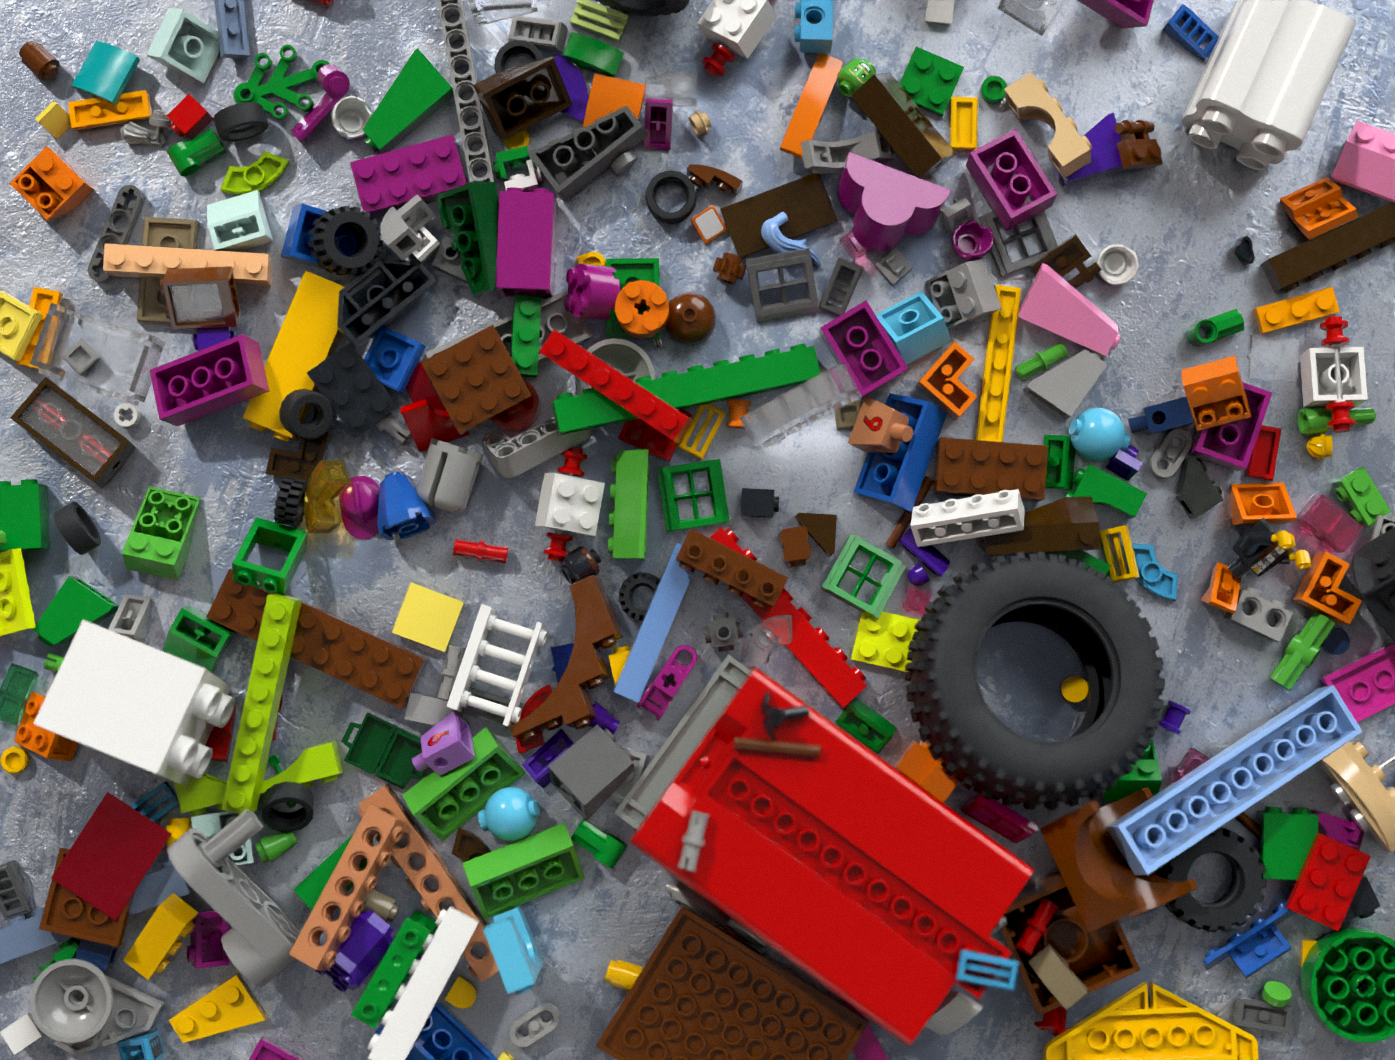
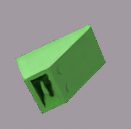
M149 486L122 551L126 569L179 581L188 557L201 498Z

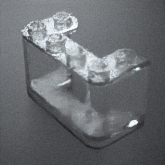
M51 303L30 364L39 368L37 373L59 381H63V378L67 377L73 379L72 385L88 389V386L91 385L98 388L97 393L111 398L114 395L116 399L138 406L139 401L145 403L152 382L150 370L157 367L165 342L154 336L134 330L131 331L78 312L66 310L63 306ZM80 338L101 357L82 376L61 357Z

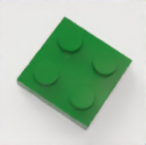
M916 46L899 84L919 108L943 117L964 67Z

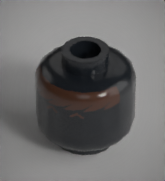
M579 546L562 558L560 569L566 580L573 584L593 574L598 576L600 572L598 564L601 562V559L594 549L589 551L586 547Z

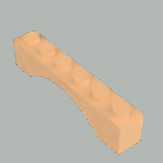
M105 244L103 271L109 276L139 278L165 276L167 269L232 266L235 283L271 286L273 260L269 254Z

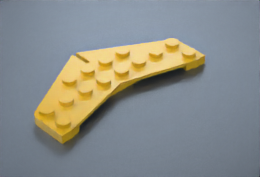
M1143 981L1048 1041L1043 1048V1060H1258V1043L1253 1035L1150 981V1007H1148L1147 983Z

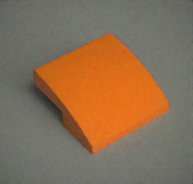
M595 73L583 128L595 123V120L625 106L639 120L646 84Z
M1328 177L1280 198V203L1288 216L1309 240L1358 218L1357 209L1342 197L1341 188Z

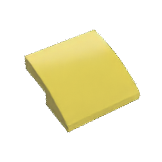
M410 582L391 632L445 652L464 602Z

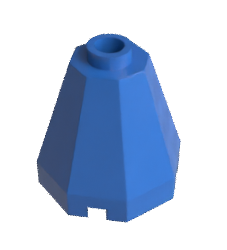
M400 472L387 474L379 487L377 527L380 536L386 540H394L393 535L399 534L400 539H406L427 531L430 528L429 522L433 525L437 522L433 510L417 495L416 487L408 476L400 474Z

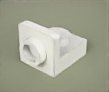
M532 159L527 160L530 176L525 177V174L511 176L509 181L504 182L506 191L509 187L521 188L523 192H533L534 189L539 188L538 182L543 180L539 167H534Z

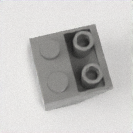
M984 259L965 262L926 281L934 307L943 316L947 329L972 322L1002 309Z

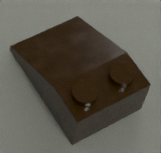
M553 57L496 73L473 85L493 132L503 141L573 105Z

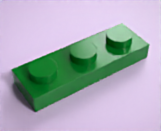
M515 295L511 358L521 376L536 378L538 375L542 297Z

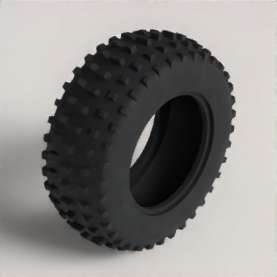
M1018 552L1008 557V560H1005L1003 555L993 557L990 560L989 566H986L983 562L975 563L971 567V574L967 575L960 572L952 578L955 585L943 586L937 592L941 598L937 597L933 603L929 602L924 610L927 613H924L921 621L919 620L915 624L914 629L917 631L914 632L912 640L909 642L908 650L910 651L908 652L907 660L912 661V663L905 665V671H907L905 673V681H910L911 684L906 686L907 702H914V707L910 710L913 723L919 722L921 725L918 731L922 743L929 741L930 746L928 749L933 759L936 761L941 758L943 762L940 765L946 770V773L950 777L957 774L956 779L961 783L963 782V787L970 790L974 786L973 790L978 793L983 791L982 797L988 800L991 797L998 801L1002 798V805L1007 807L1023 803L1025 810H1034L1036 805L1044 804V807L1049 811L1057 809L1058 802H1065L1066 805L1072 807L1079 804L1078 797H1089L1091 800L1100 796L1098 789L1102 791L1105 788H1113L1118 784L1116 779L1129 774L1134 769L1130 764L1135 765L1146 752L1143 748H1148L1151 743L1150 738L1154 737L1156 732L1154 729H1157L1160 722L1156 718L1159 717L1161 708L1164 705V700L1159 699L1165 687V679L1159 678L1160 671L1163 670L1162 657L1156 656L1155 651L1160 648L1156 637H1150L1149 631L1152 628L1147 618L1139 616V613L1142 611L1133 599L1130 601L1126 599L1129 594L1125 590L1121 591L1122 587L1118 584L1112 586L1113 580L1107 576L1104 579V573L1098 571L1094 574L1095 568L1088 566L1085 569L1086 563L1077 562L1071 558L1065 562L1066 556L1049 554L1045 558V552H1036L1035 554H1029L1025 558L1024 552ZM1008 622L1034 623L1057 633L1075 650L1086 671L1089 685V700L1082 723L1069 739L1041 741L1025 737L1004 725L990 710L981 693L977 677L979 648L990 628Z

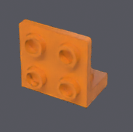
M31 692L14 742L46 758L72 762L78 742L33 724L46 696L37 692Z

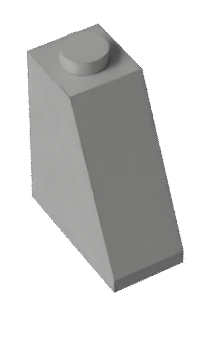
M1085 349L1029 382L1023 390L1067 420L1072 417L1107 364L1102 361L1104 358L1099 353Z

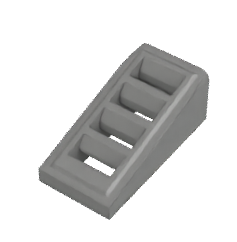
M513 15L508 41L525 40L534 44L539 49L562 53L568 28L562 21ZM522 24L526 25L523 37L520 36ZM533 27H536V28H535V32H534V37H533V38H530V37H531V33H532V28H533ZM543 29H546L545 37L543 40L541 39Z

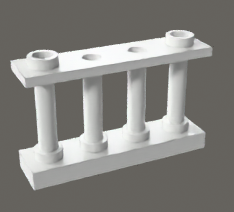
M481 604L446 707L462 712L463 707L471 706L505 717L502 725L510 728L513 723H517L520 719L522 708H519L539 646H544L548 632L545 631L546 626L541 622H537L535 630L497 619L496 611L492 607ZM496 629L531 640L526 656L490 645L489 641H486L489 630L493 631ZM486 654L521 665L522 668L518 680L514 681L480 670V667L477 666L480 656H485ZM479 680L513 691L509 707L472 696L471 692H469L472 681Z

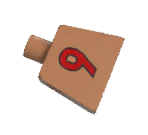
M865 396L848 444L864 452L896 453L901 441L908 442L911 440L913 429L911 426H907L909 422L908 416Z

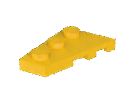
M238 973L169 1019V1022L181 1041L185 1043L265 1021L268 1017Z

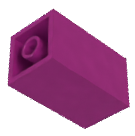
M509 187L507 191H500L496 289L501 297L525 295L549 298L554 296L558 204L554 193H550L548 189L536 188L533 192H523L521 188Z

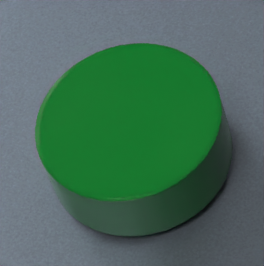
M990 76L983 81L980 95L989 104L1000 103L1005 98L1004 89L1007 87V84L999 76Z

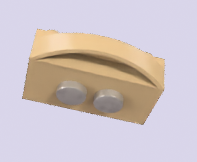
M1348 741L1319 760L1318 763L1334 783L1330 787L1337 799L1344 806L1349 804L1353 810L1350 811V815L1357 826L1363 832L1369 830L1384 851L1393 852L1395 850V787H1388L1386 789L1381 781L1386 778L1384 772L1395 765V754L1378 765L1372 764L1368 766L1364 760L1369 755L1365 747L1360 742L1352 744L1351 741Z

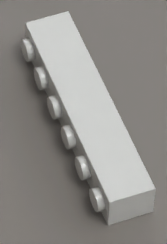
M452 906L449 907L448 911L442 909L435 922L439 926L435 935L429 934L421 948L425 950L421 961L415 959L408 972V974L412 975L408 985L402 983L395 996L398 1003L394 1011L388 1009L381 1022L385 1026L381 1035L375 1034L367 1047L371 1051L369 1059L406 1060L480 921Z

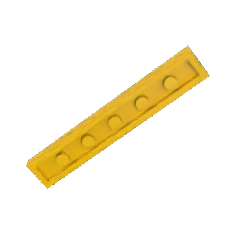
M995 285L994 288L1002 309L990 314L975 440L1003 442L1022 288Z

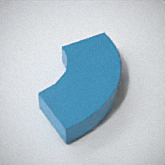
M1132 543L1140 576L1135 578L1137 582L1157 597L1176 601L1178 574L1167 571L1159 564L1155 556L1154 545Z

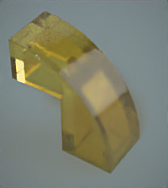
M321 460L309 478L304 501V514L308 534L331 533L341 524L334 499L351 485L343 461Z

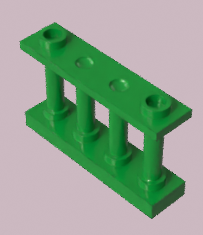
M415 909L411 917L405 919L351 1016L374 1029L376 1028L381 1017L384 1018L386 1012L393 1004L402 983H405L409 976L408 972L413 962L420 957L423 951L421 948L428 935H432L437 925L434 918Z

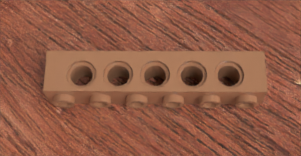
M369 805L289 955L315 970L327 971L337 959L336 952L339 946L349 937L351 932L350 926L354 918L361 914L364 908L363 902L367 894L375 888L378 881L376 877L381 868H384L389 862L391 849L402 838L404 833L403 827L406 822L378 807ZM377 833H380L381 840L378 845L374 846L373 838ZM366 857L368 861L367 867L361 871L360 862ZM353 882L354 891L348 896L346 892L347 886ZM337 907H339L341 910L340 917L335 921L333 918V912ZM325 932L327 934V941L321 946L320 936Z

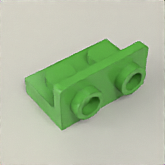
M1364 466L1333 482L1337 498L1346 504L1350 511L1348 514L1351 521L1356 526H1359L1360 529L1372 526L1373 522L1376 521L1377 515L1385 516L1391 512Z

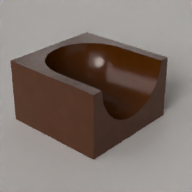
M1059 870L1023 886L1003 915L1007 920L1006 925L997 931L1002 945L1012 952L1009 959L1019 962L1016 976L1028 1003L1039 1015L1062 1006L1029 964V960L1049 944L1068 963V967L1074 975L1088 989L1087 994L1141 970L1120 923L1088 933ZM1042 898L1054 903L1058 909L1046 927L1048 931L1045 935H1041L1030 956L1018 950L1015 945L1019 942L1027 928V920L1032 919Z

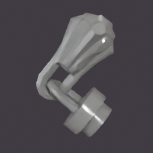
M154 110L153 114L149 116V124L156 126L155 131L143 128L132 121L125 124L120 129L122 139L129 145H163L165 143V136L162 134L163 127H170L171 120L166 116L168 112ZM150 135H155L156 141L149 140Z

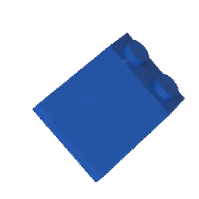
M303 203L293 206L281 254L282 258L326 269V267H320L317 264L318 258L312 257L311 253L314 252V248L309 247L308 241L313 240V237L309 236V231L315 228L312 225L316 219H320L319 215L327 211ZM340 225L335 232L334 242L341 254L350 257L356 249L357 240L350 228ZM363 272L351 274V276L358 277Z

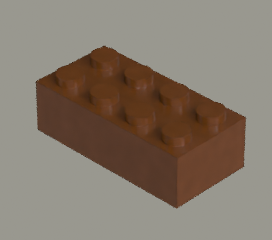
M940 437L936 443L933 494L972 497L974 495L998 493L1002 490L1019 489L1022 501L1040 502L1045 497L1048 446Z

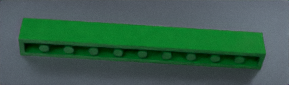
M805 343L791 346L790 351L782 353L780 349H774L764 352L765 356L755 358L754 354L739 357V362L729 363V360L714 362V367L703 369V365H697L687 368V373L677 374V371L674 370L662 373V378L652 380L651 376H645L635 379V382L675 409L683 410L814 382L821 378V373L814 346L806 347ZM593 387L583 390L582 395L573 396L572 392L557 395V400H553L551 404L558 436L640 419Z

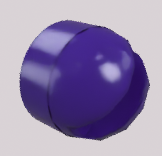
M920 563L910 568L908 579L911 584L922 586L931 581Z

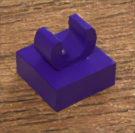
M1129 445L1125 452L1119 449L1117 454L1109 459L1105 468L1129 481L1142 465V462L1135 459L1139 450Z

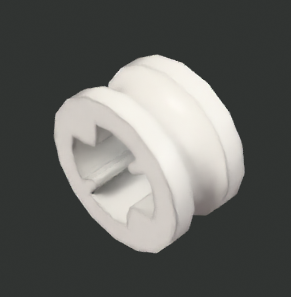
M123 403L115 409L114 419L117 424L126 428H132L141 421V412L138 407L129 403ZM124 410L133 411V414H130L133 416L131 421L122 420L125 417L122 415Z

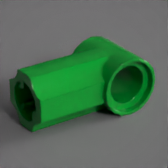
M210 129L189 142L182 141L168 149L167 154L179 175L183 177L196 172L201 167V163L224 151L225 148L215 131Z
M1237 309L1209 319H1203L1190 326L1187 331V339L1193 346L1202 347L1208 343L1244 331L1242 314ZM1199 327H1202L1207 332L1206 339L1199 336Z
M584 818L571 836L573 841L593 853V856L598 861L611 869L615 867L628 847L626 843L611 833L606 834L590 822L585 821Z

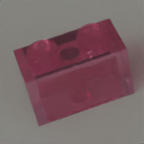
M1323 493L1313 495L1297 515L1296 520L1300 524L1298 526L1299 529L1308 536L1314 535L1321 541L1319 545L1329 553L1345 552L1364 528Z

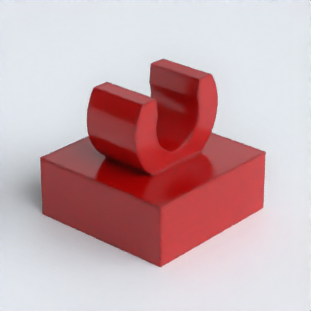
M1060 1006L1042 1014L1043 1021L1034 1022V1025L1040 1030H1047L1054 1036H1058L1065 1031L1067 1010Z

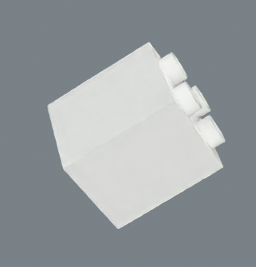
M83 620L33 724L187 786L191 776L199 779L207 770L213 750L205 746L214 725L223 728L229 721L234 710L235 698L228 695L231 686L207 669Z

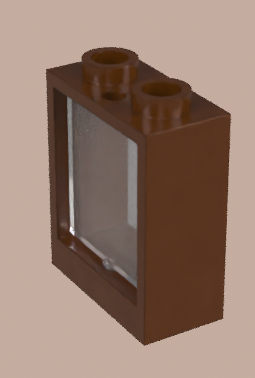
M232 266L167 269L164 279L160 280V292L162 296L166 297L165 314L166 318L171 320L173 329L237 327L241 309Z

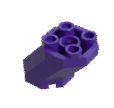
M367 910L365 914L361 912L357 918H354L350 926L351 932L345 942L341 943L336 952L337 959L327 971L315 970L320 975L325 974L332 979L333 986L341 992H345L347 989L352 991L357 989L384 958L396 937L392 938L390 936L393 932L392 927L373 911Z

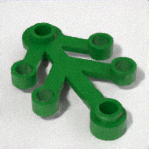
M284 45L280 49L281 59L269 82L259 85L265 71L272 67L271 58L265 53H260L255 57L256 67L248 82L241 83L236 87L234 100L236 104L245 102L259 103L265 111L271 113L277 120L287 118L289 114L287 107L281 102L274 104L263 98V96L274 94L297 105L301 111L308 112L314 105L311 97L307 94L299 95L287 88L312 80L317 81L318 68L330 63L326 60H318L312 65L311 69L284 77L290 64L297 59V52L294 47ZM287 50L293 51L291 57H284ZM263 58L268 59V62H267L266 65H264V66H260V65H259V62H260L261 59H263ZM246 91H250V97L248 99H243V93ZM304 99L309 100V104L306 107L300 105ZM278 108H284L283 114L276 115L275 112Z

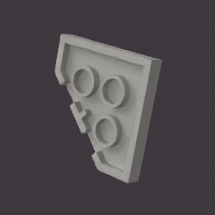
M105 975L113 992V1008L105 1026L87 1040L76 1043H64L55 1040L53 1045L79 1056L132 1035L145 1032L153 1028L164 1002ZM78 991L76 995L77 999L83 1000V993Z

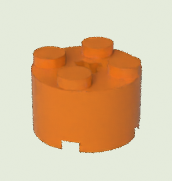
M639 280L626 284L616 298L615 312L621 328L632 337L647 339L658 334L665 328L669 318V302L666 293L657 284L650 281ZM646 305L649 312L644 311L643 315H639L636 308Z

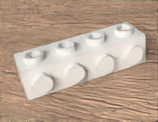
M1019 489L1002 490L998 493L974 495L969 498L949 499L945 502L924 503L913 507L910 526L917 547L1024 530L1025 510Z

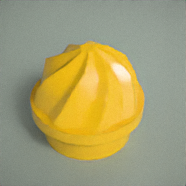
M1320 433L1311 437L1306 445L1308 453L1320 460H1324L1325 457H1332V436H1325L1324 433Z

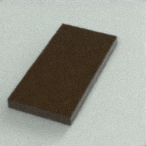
M814 173L720 209L735 251L742 258L770 248L761 235V228L766 220L775 217L781 212L787 215L788 221L778 228L783 236L791 240L838 221L820 174Z

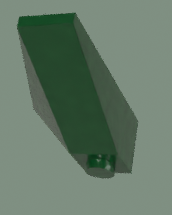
M470 182L437 194L442 225L444 229H449L453 238L451 242L452 248L460 254L462 259L461 268L472 294L478 295L494 290L499 202L495 182Z

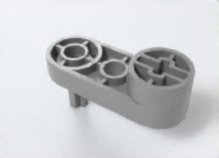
M246 809L211 839L202 832L190 828L173 842L167 851L172 864L181 877L232 926L221 939L223 948L231 962L251 983L263 987L296 960L289 953L300 931L284 911L228 858V856L263 828L258 817L252 811Z

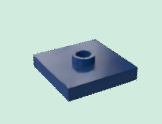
M385 327L375 335L364 357V361L382 385L403 394L426 346Z

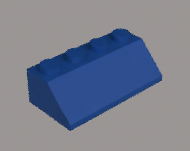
M889 393L885 405L909 417L907 426L912 427L913 436L908 442L901 441L896 453L868 452L854 493L891 507L912 512L948 412L929 401Z
M438 1001L406 1060L497 1059ZM382 1024L375 1033L380 1036L385 1026Z

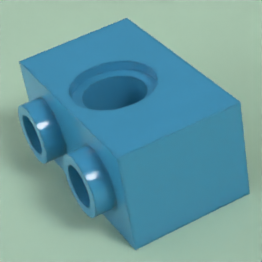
M800 0V2H795V18H800V26L795 25L794 42H799V52L831 53L833 41V0ZM809 21H816V22H818V23H817V24H811V23H809Z

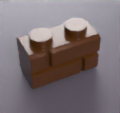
M800 526L782 529L778 534L779 544L783 547L781 549L782 562L785 564L789 563V568L807 565L806 560L811 557L810 544L807 543L809 540L807 527Z

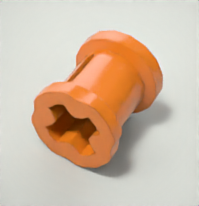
M727 400V405L730 406L729 422L726 423V427L749 429L750 424L747 421L748 407L751 406V401Z

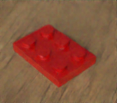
M1317 832L1285 907L1339 931L1371 856Z

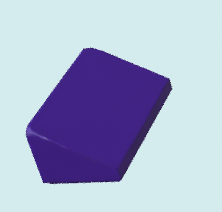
M911 528L899 540V544L936 576H942L950 565V560L933 545L917 547Z
M560 729L529 757L522 766L538 785L545 788L551 783L548 766L575 743L563 729Z

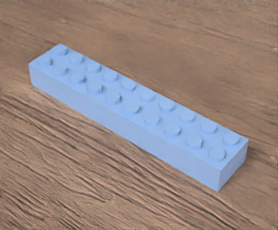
M1334 685L1318 688L1106 828L1135 875H1148L1363 731Z

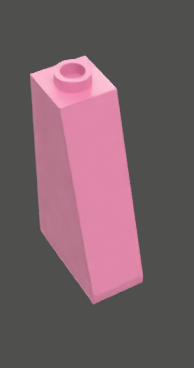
M1042 263L1019 309L1018 317L1102 355L1107 356L1110 349L1115 350L1121 338L1118 335V325L1052 268Z

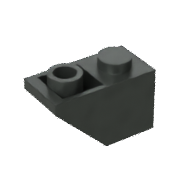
M1194 455L1187 457L1182 462L1176 492V499L1190 519L1199 517L1223 501L1220 495L1222 494L1221 488L1214 480L1211 481L1205 473L1207 471L1205 464L1201 459H1196Z

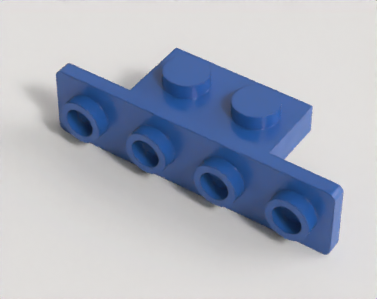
M1286 903L1280 904L1272 911L1273 915L1267 919L1263 917L1257 919L1250 925L1251 929L1244 934L1238 932L1227 940L1228 944L1221 949L1215 947L1205 954L1206 958L1203 960V966L1206 970H1209L1227 957H1230L1245 978L1250 977L1291 950L1290 944L1276 926L1296 912L1286 908Z

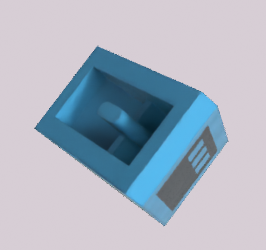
M158 1030L117 1042L121 1060H160L165 1056Z

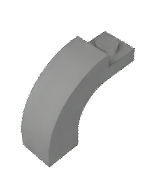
M873 131L845 141L823 142L807 140L801 143L805 169L813 170L814 174L842 173L849 152L881 164L895 159L894 149L879 131Z

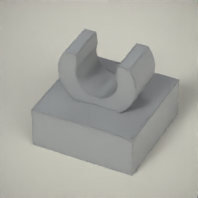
M954 197L953 205L947 208L944 204L942 208L946 227L951 234L959 225L974 221L971 204L966 198L960 200L958 197Z
M896 247L875 265L876 269L892 286L913 268Z

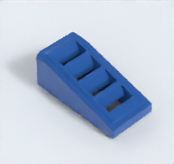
M1184 4L1180 6L1163 28L1164 31L1203 61L1213 51L1219 38L1214 31ZM1182 18L1186 22L1180 28L1177 23ZM1191 25L1194 29L1187 35L1184 31ZM1199 31L1202 35L1195 42L1192 38ZM1208 38L1210 42L1203 50L1200 45Z

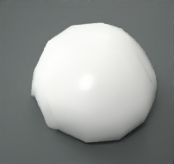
M348 96L341 98L336 103L331 114V121L337 133L342 137L356 139L365 135L363 128L371 118L372 113L363 99Z
M1122 244L1107 246L1097 259V263L1102 269L1098 274L1104 281L1112 285L1128 283L1136 276L1139 268L1136 253Z

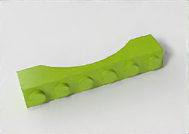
M337 741L306 748L299 758L285 771L263 781L261 793H265L268 788L282 782H295L305 787H310L313 780L321 779L322 783L337 780V774L344 772ZM206 773L199 779L190 777L187 786L174 782L181 813L190 811L191 816L206 813V807L213 805L217 806V810L222 809L227 786L226 780Z

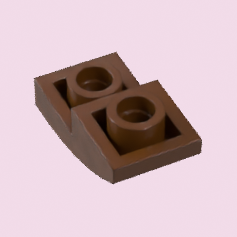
M690 164L687 167L689 179L699 188L704 186L709 189L714 181L717 182L716 186L726 194L732 192L734 195H737L742 188V180L720 169L698 164Z

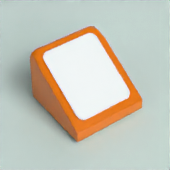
M713 205L691 219V224L705 245L727 231L725 224Z

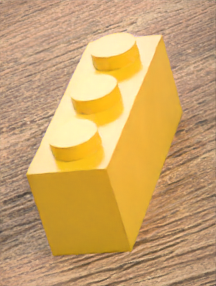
M172 893L158 906L123 961L147 980L156 972L162 974L171 963L168 959L169 956L173 957L182 947L181 938H186L196 926L193 921L198 912Z

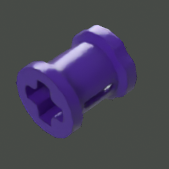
M1169 700L1167 703L1169 707L1162 721L1159 722V726L1179 735L1181 732L1179 728L1185 716L1189 715L1191 711Z

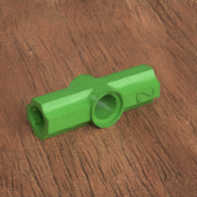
M1315 611L1300 634H1296L1284 652L1285 656L1275 668L1270 679L1291 691L1304 670L1309 668L1318 657L1322 649L1320 647L1328 638L1336 623Z

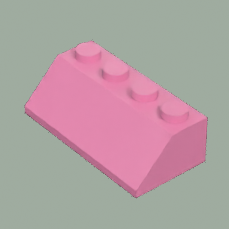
M1357 120L1345 143L1331 180L1395 203V134Z

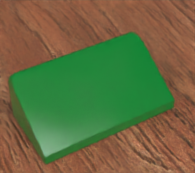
M1044 435V446H1048L1045 488L1072 490L1076 450L1072 445L1071 436Z
M856 697L848 703L835 721L836 724L877 754L889 742L897 729L896 726Z

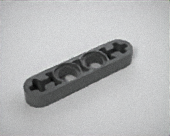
M125 185L119 190L88 265L89 276L98 283H109L114 278V276H109L107 273L99 276V273L96 272L97 267H103L104 260L101 258V255H104L105 244L113 239L120 245H127L143 208L145 196L134 185ZM134 192L137 199L129 203L126 196L127 194L132 195ZM121 206L125 207L126 209L128 206L132 213L130 214L127 211L121 209ZM125 215L128 218L127 226L123 229H117L115 226L116 218Z

